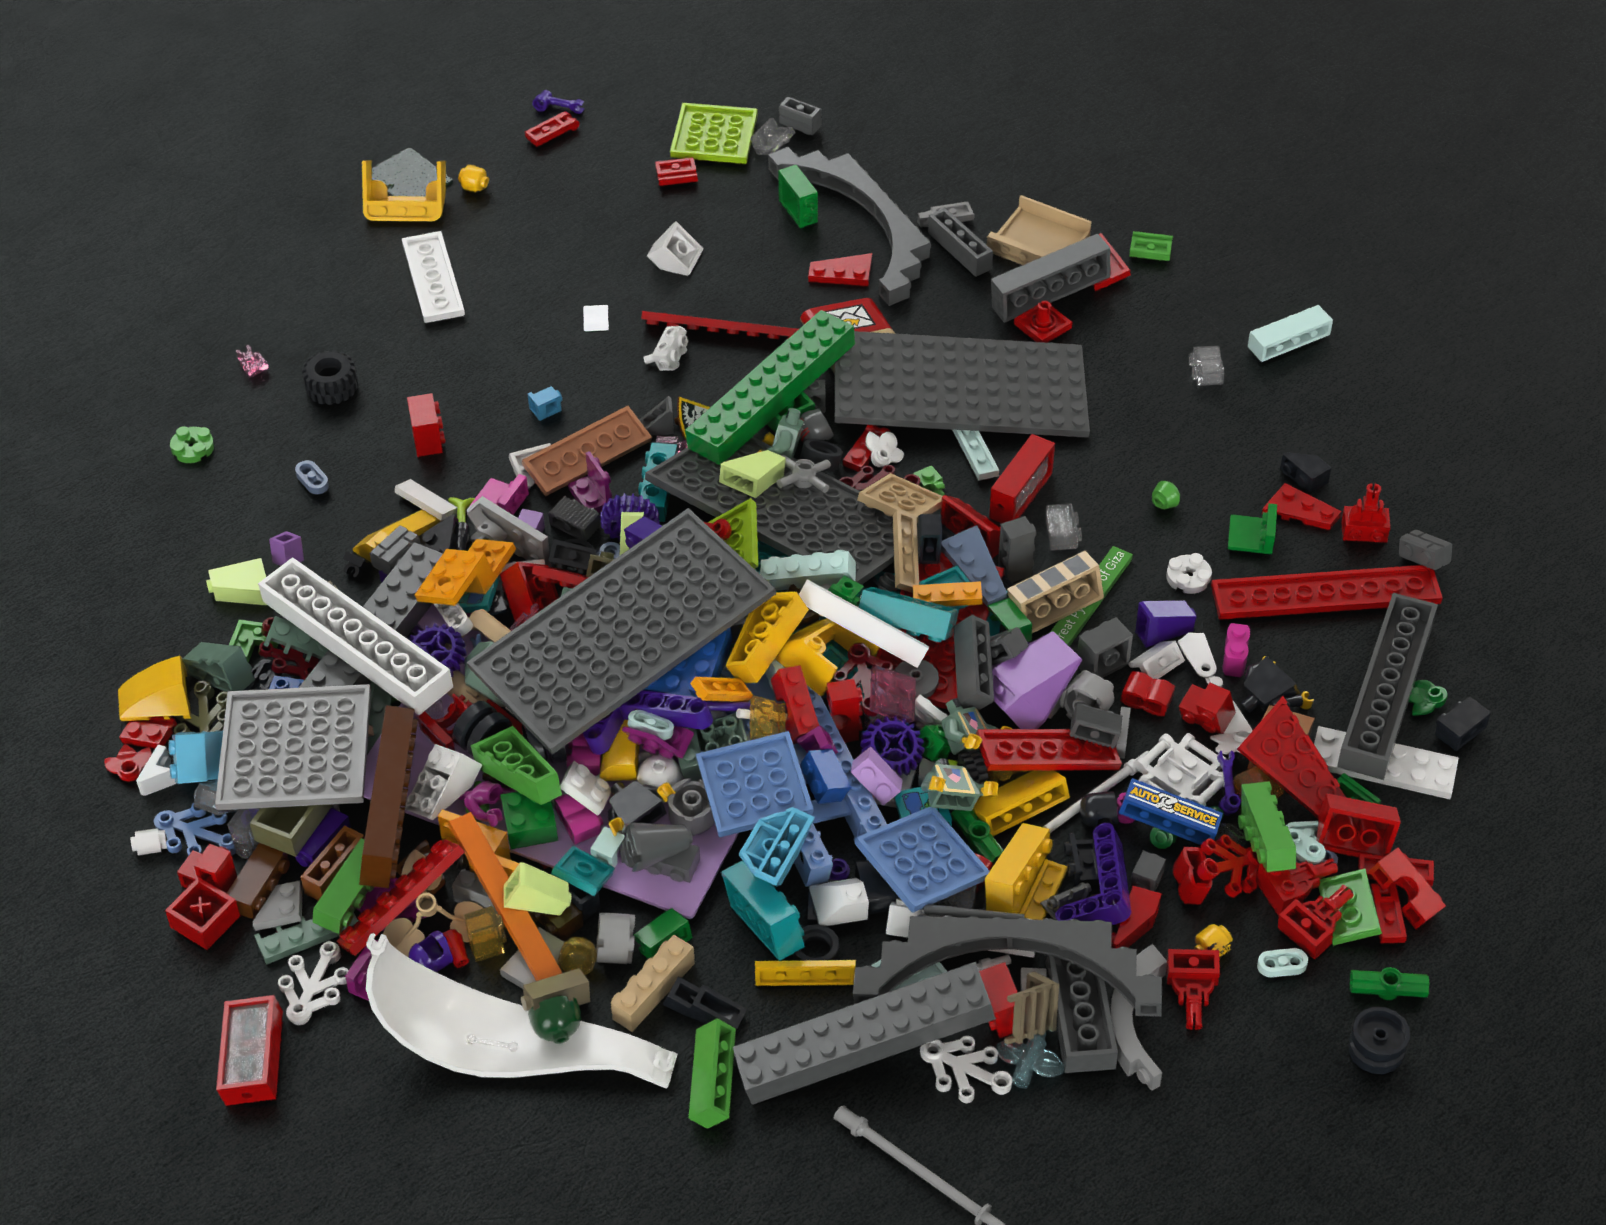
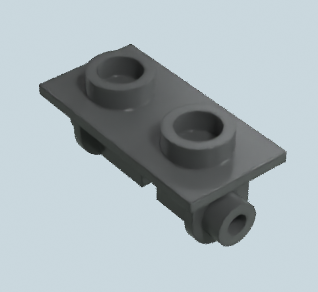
M1082 882L1078 886L1058 895L1050 896L1049 899L1040 902V904L1051 918L1056 920L1055 914L1060 907L1088 898L1092 889L1088 883Z

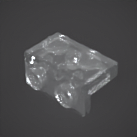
M770 118L751 136L750 140L757 155L771 154L779 151L784 144L788 143L795 134L793 127H778L775 119Z

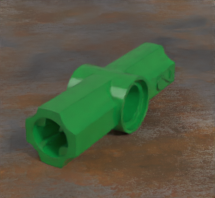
M954 810L951 812V819L968 840V847L987 858L994 866L1004 850L991 835L989 825L984 821H980L973 810Z
M1392 967L1385 968L1381 972L1351 970L1349 985L1351 993L1378 994L1379 997L1385 1000H1393L1397 996L1428 997L1429 976L1427 974L1401 973Z

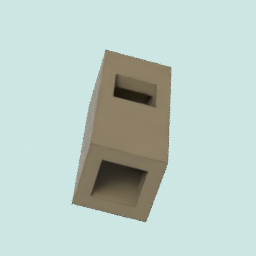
M580 968L525 984L523 985L524 996H521V1003L525 1011H529L532 1007L535 1011L540 1008L539 1002L558 996H567L569 1001H573L574 997L577 999L578 1004L582 1005L590 1002L589 981Z

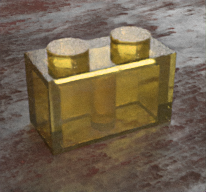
M493 906L464 915L468 942L476 962L505 953L503 943L507 942L503 930L505 928L501 914L496 915Z

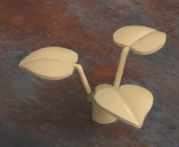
M413 850L405 861L402 875H407L414 869L412 867L418 859L425 858L426 856L417 850ZM441 874L417 897L416 906L419 912L416 914L415 924L413 925L406 918L394 919L386 926L383 935L387 936L389 943L399 952L409 957L410 948L415 943L425 939L424 934L417 929L422 916L430 917L438 911L447 918L452 919L450 930L456 929L458 933H461L464 942L476 941L491 931L494 927L493 920L482 906L474 902L464 901L458 903L455 907L454 915L438 906L435 897L431 893H427V890H434L439 886L442 879Z

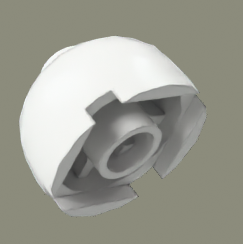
M653 755L646 758L637 770L636 781L642 785L647 784L659 787L664 783H669L672 787L677 782L683 780L679 764L674 759H668L661 755Z

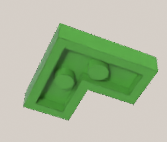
M239 620L229 645L241 646L247 662H249L255 645L260 646L266 640V637L261 632L263 623ZM270 642L273 648H277L279 645L276 642Z

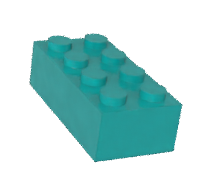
M875 587L863 589L859 604L860 609L897 629H906V633L909 635H928V639L935 642H942V640L945 641L953 636V626L956 625L959 613L958 609Z
M743 860L722 871L731 908L779 961L805 947L802 938L805 934L798 922L800 914L794 905H789L781 891L778 892L773 884L754 876Z

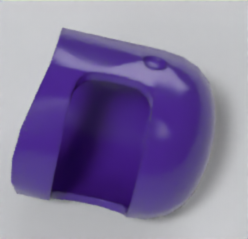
M440 931L432 932L423 941L415 943L409 951L410 959L436 973L453 962L447 940ZM435 939L437 940V942H438V943L440 944V946L442 947L443 953H442V951L440 950L439 946L437 945Z

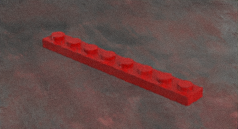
M642 311L641 319L647 320V324L659 325V321L667 322V326L686 324L687 329L699 330V326L707 327V331L719 332V328L727 329L729 334L738 335L739 331H747V336L759 337L760 333L767 334V338L779 339L780 335L790 338L799 330Z

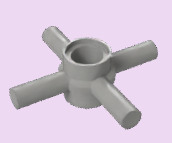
M782 455L786 458L785 466L792 470V474L778 479V487L782 488L794 483L795 486L800 488H809L813 485L824 493L829 490V485L816 477V473L831 467L829 460H824L817 464L807 459H800L794 462L787 456Z

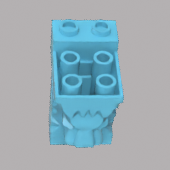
M223 731L179 732L176 735H172V740L168 742L169 754H173L174 764H170L171 779L175 778V783L177 784L206 782L207 780L218 779Z

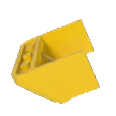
M371 160L362 161L364 216L371 221H436L440 219L443 213L446 194V162L437 161V181H432L427 185L426 196H388L386 184L380 180H372Z
M826 618L817 620L791 635L775 657V660L785 668L800 665L806 685L818 695L823 696L826 691V683L831 682L838 669L837 666L822 655L826 650V643L834 640L847 651H849L853 644L863 643L870 649L871 655L874 657L880 647Z

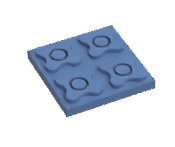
M789 731L696 754V760L719 838L752 830L759 819L775 813L785 812L786 809L791 807L809 815L814 814Z
M928 807L863 834L857 837L855 845L912 913L923 909L925 905H932L985 881L986 876L990 872L936 808Z

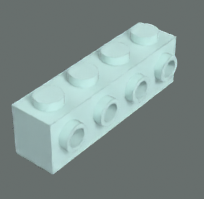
M1319 305L1308 308L1251 331L1248 348L1263 362L1330 335L1333 319Z
M836 550L834 553L815 552L812 555L804 556L794 554L784 558L773 556L761 560L760 575L776 591L788 590L792 584L798 589L803 588L807 579L819 586L823 584L832 585L833 583L837 584L844 575L855 581L856 562L849 551Z

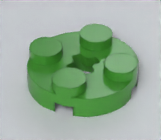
M182 426L176 430V434L172 437L170 448L173 456L175 455L180 462L196 463L201 461V457L211 455L214 450V441L210 430L206 427L187 428Z

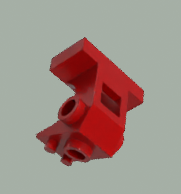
M452 694L453 703L447 709L449 713L440 719L431 718L425 711L417 716L420 730L434 745L437 744L455 751L452 739L453 729L448 731L446 728L457 722L461 714L472 705L469 700L466 703L464 702L466 697L463 694L460 697Z

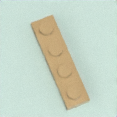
M896 510L893 513L895 588L913 593V585H919L917 516Z

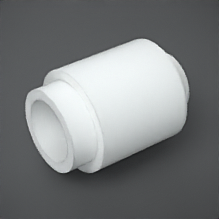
M156 828L136 831L135 837H131L132 851H137L138 855H145L167 849L165 830H158Z

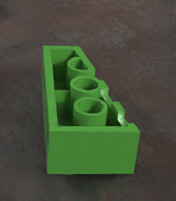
M514 726L471 745L474 760L482 764L481 771L536 803L542 805L562 795L557 772Z
M1270 781L1241 784V815L1238 816V825L1240 830L1244 831L1246 841H1250L1252 851L1256 852L1258 862L1263 864L1267 872L1296 869V845L1288 826H1285L1282 811L1277 809V798L1275 795H1271L1272 786Z

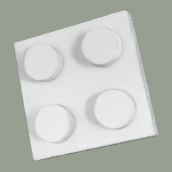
M575 761L568 767L560 784L564 792L597 816L604 809L611 793V787H609L605 780L597 778L590 773L586 766Z

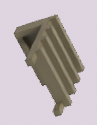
M1034 971L1027 974L1026 990L1007 996V1001L1010 1003L1014 1002L1012 1036L1005 1038L1004 1043L1008 1045L1014 1042L1020 1044L1023 1043L1025 1038L1034 1039L1036 1034L1045 1035L1047 1030L1056 1031L1059 996L1058 983Z

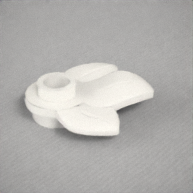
M871 431L867 434L866 446L872 452L871 461L875 466L883 467L890 463H898L903 459L904 452L896 448L897 438L892 432H885L880 437Z
M1238 730L1234 732V735L1227 733L1210 736V739L1219 743L1216 747L1217 753L1222 751L1223 754H1229L1231 750L1239 752L1237 748L1251 732Z

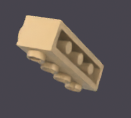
M675 935L668 941H664L655 956L647 959L643 969L637 975H633L629 979L627 986L612 998L613 1020L633 1032L668 994L678 976L682 978L695 964L694 947Z

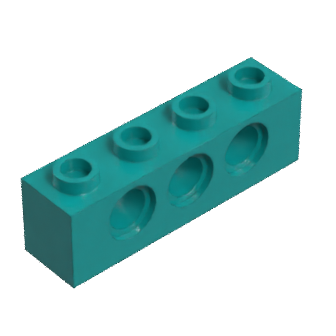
M651 443L650 451H646L645 464L647 466L642 468V479L644 480L639 483L638 493L640 496L642 495L643 499H650V503L655 504L659 512L660 522H665L671 493L646 481L645 472L676 455V444Z

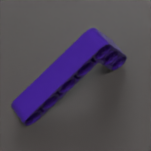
M642 690L583 732V735L591 752L601 755L610 749L624 720H628L629 713L634 710H643L670 720L674 726L692 729L708 728L713 723V716L707 702L699 697Z
M1102 823L1093 831L1101 894L1060 907L1055 914L1056 920H1103L1105 922H1112V925H1115L1130 917L1131 905L1123 847L1112 824Z

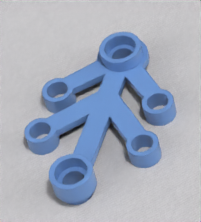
M202 801L194 802L190 809L181 812L162 811L154 818L155 827L158 830H165L166 846L170 853H178L182 849L181 841L176 837L174 830L183 832L188 846V856L192 850L203 853L195 837L225 847L231 852V855L237 853L240 846L237 837L233 834L227 833L222 836L203 829L215 824H224L228 819L225 810L215 809L212 812V816L190 823L183 822V820L192 817H203L207 813L205 803Z

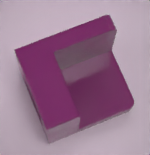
M820 725L797 739L798 744L806 753L810 750L833 749L835 754L838 753L830 734Z

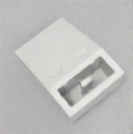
M435 744L428 755L422 772L418 775L411 794L407 798L405 810L433 821L442 809L448 808L472 787L482 764L462 753Z

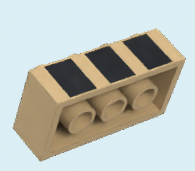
M1086 551L1007 589L1009 598L1031 621L1032 633L1104 598L1099 564Z

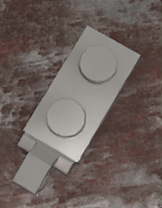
M969 202L931 207V210L918 213V224L920 227H928L929 215L942 208H946L960 222L974 220V213Z

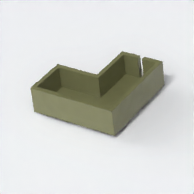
M333 804L260 808L250 822L254 841L296 857Z

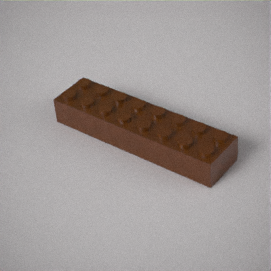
M387 705L385 708L363 846L359 885L389 888L390 879H395L400 845L395 844H400L403 826L398 825H403L406 807L401 806H406L408 789L405 788H408L411 771L407 769L412 767L414 753L409 751H414L416 735L412 733H416L418 719H413L414 709Z

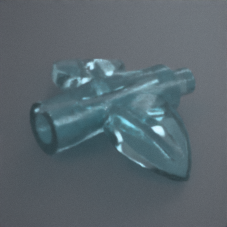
M1046 1032L1042 1036L1036 1034L1034 1039L1028 1040L1027 1044L1014 1042L1008 1045L1004 1043L1005 1041L997 1044L996 1049L999 1057L1007 1063L1016 1064L1012 1077V1083L1015 1086L1023 1089L1028 1088L1033 1070L1043 1077H1054L1064 1073V1066L1059 1057L1049 1050H1044L1047 1044L1044 1040L1047 1035Z

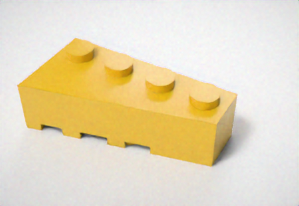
M797 591L776 592V595L748 614L725 665L734 678L742 679L744 683L759 682L809 610Z
M1022 823L985 878L986 910L1020 913L1047 854L1051 852L1053 841L1050 839V829Z

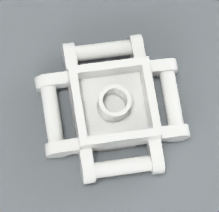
M1187 733L1179 744L1174 742L1170 735L1163 734L1159 738V742L1146 755L1139 757L1134 762L1136 769L1144 774L1138 781L1189 799L1203 806H1206V802L1221 787H1225L1223 772H1219L1222 768L1217 760V754L1196 741L1195 737L1190 733ZM1190 747L1191 749H1193L1194 751H1196L1197 753L1211 761L1212 764H1207L1206 762H1204L1203 760L1189 752L1187 749ZM1166 749L1167 751L1158 759L1157 765L1155 767L1150 766L1149 764Z

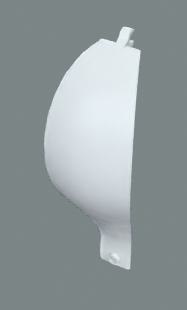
M370 934L366 946L371 951L372 958L367 971L366 991L372 1011L391 1035L402 1045L424 1059L455 1072L480 1077L514 1078L579 1070L613 1069L630 1073L667 1089L677 1053L663 1049L638 1037L580 1021L576 1032L564 1043L556 1044L554 1041L539 1038L534 1032L528 1016L529 1011H525L522 1005L499 999L455 982L399 952L389 943L387 936L381 934L377 942L374 939L375 934Z

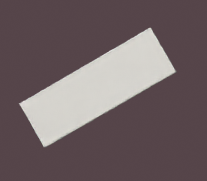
M411 479L395 486L396 494L441 521L452 514H457L456 506Z

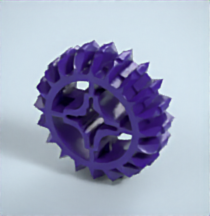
M624 493L622 497L616 495L614 499L609 498L608 502L604 503L600 513L601 528L604 529L605 534L610 535V539L617 538L619 542L622 512H644V516L658 524L660 521L659 512L655 504L650 503V499H643L642 495L639 497L634 496V493L631 496H627Z
M434 623L432 628L425 625V630L417 629L416 636L410 635L412 643L450 669L451 677L454 676V671H460L461 664H465L464 657L467 656L466 644L462 640L461 634L455 632L452 626L448 628L443 623L439 627ZM446 643L452 645L451 650H447L445 647Z
M886 716L883 722L879 719L875 720L874 725L870 724L867 728L868 731L863 733V740L860 743V746L863 748L861 754L871 747L879 755L874 745V740L879 743L878 746L882 749L879 756L900 777L902 773L907 776L911 770H916L917 763L922 761L923 757L921 755H923L925 750L922 747L924 740L919 738L920 730L913 731L914 723L907 726L906 718L902 722H898L897 716L893 717L892 721ZM904 740L908 743L911 754L906 752L907 749L903 746ZM897 744L896 749L895 747L894 749H891V746H895Z

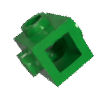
M844 575L837 584L833 583L828 591L858 607L864 586Z
M938 724L923 727L920 730L921 734L919 738L924 740L922 747L925 750L922 756L930 759L932 762L941 758L947 759L951 753V748L945 737L943 727Z

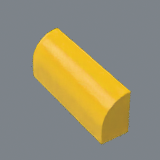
M624 720L610 749L601 754L599 778L605 781L637 780L640 745L628 740L629 735L622 731L624 726L628 727V720Z
M1033 770L999 787L997 796L979 797L972 810L980 821H984L989 825L991 835L995 836L1069 799L1070 795L1066 778L1054 770Z

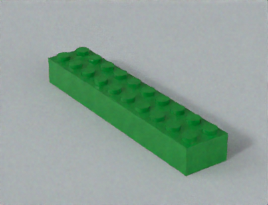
M820 310L685 429L688 449L721 466V463L730 458L855 345L854 326Z

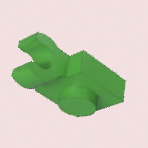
M932 465L913 473L920 478L921 487L941 496L945 495L941 490L945 488L943 478Z

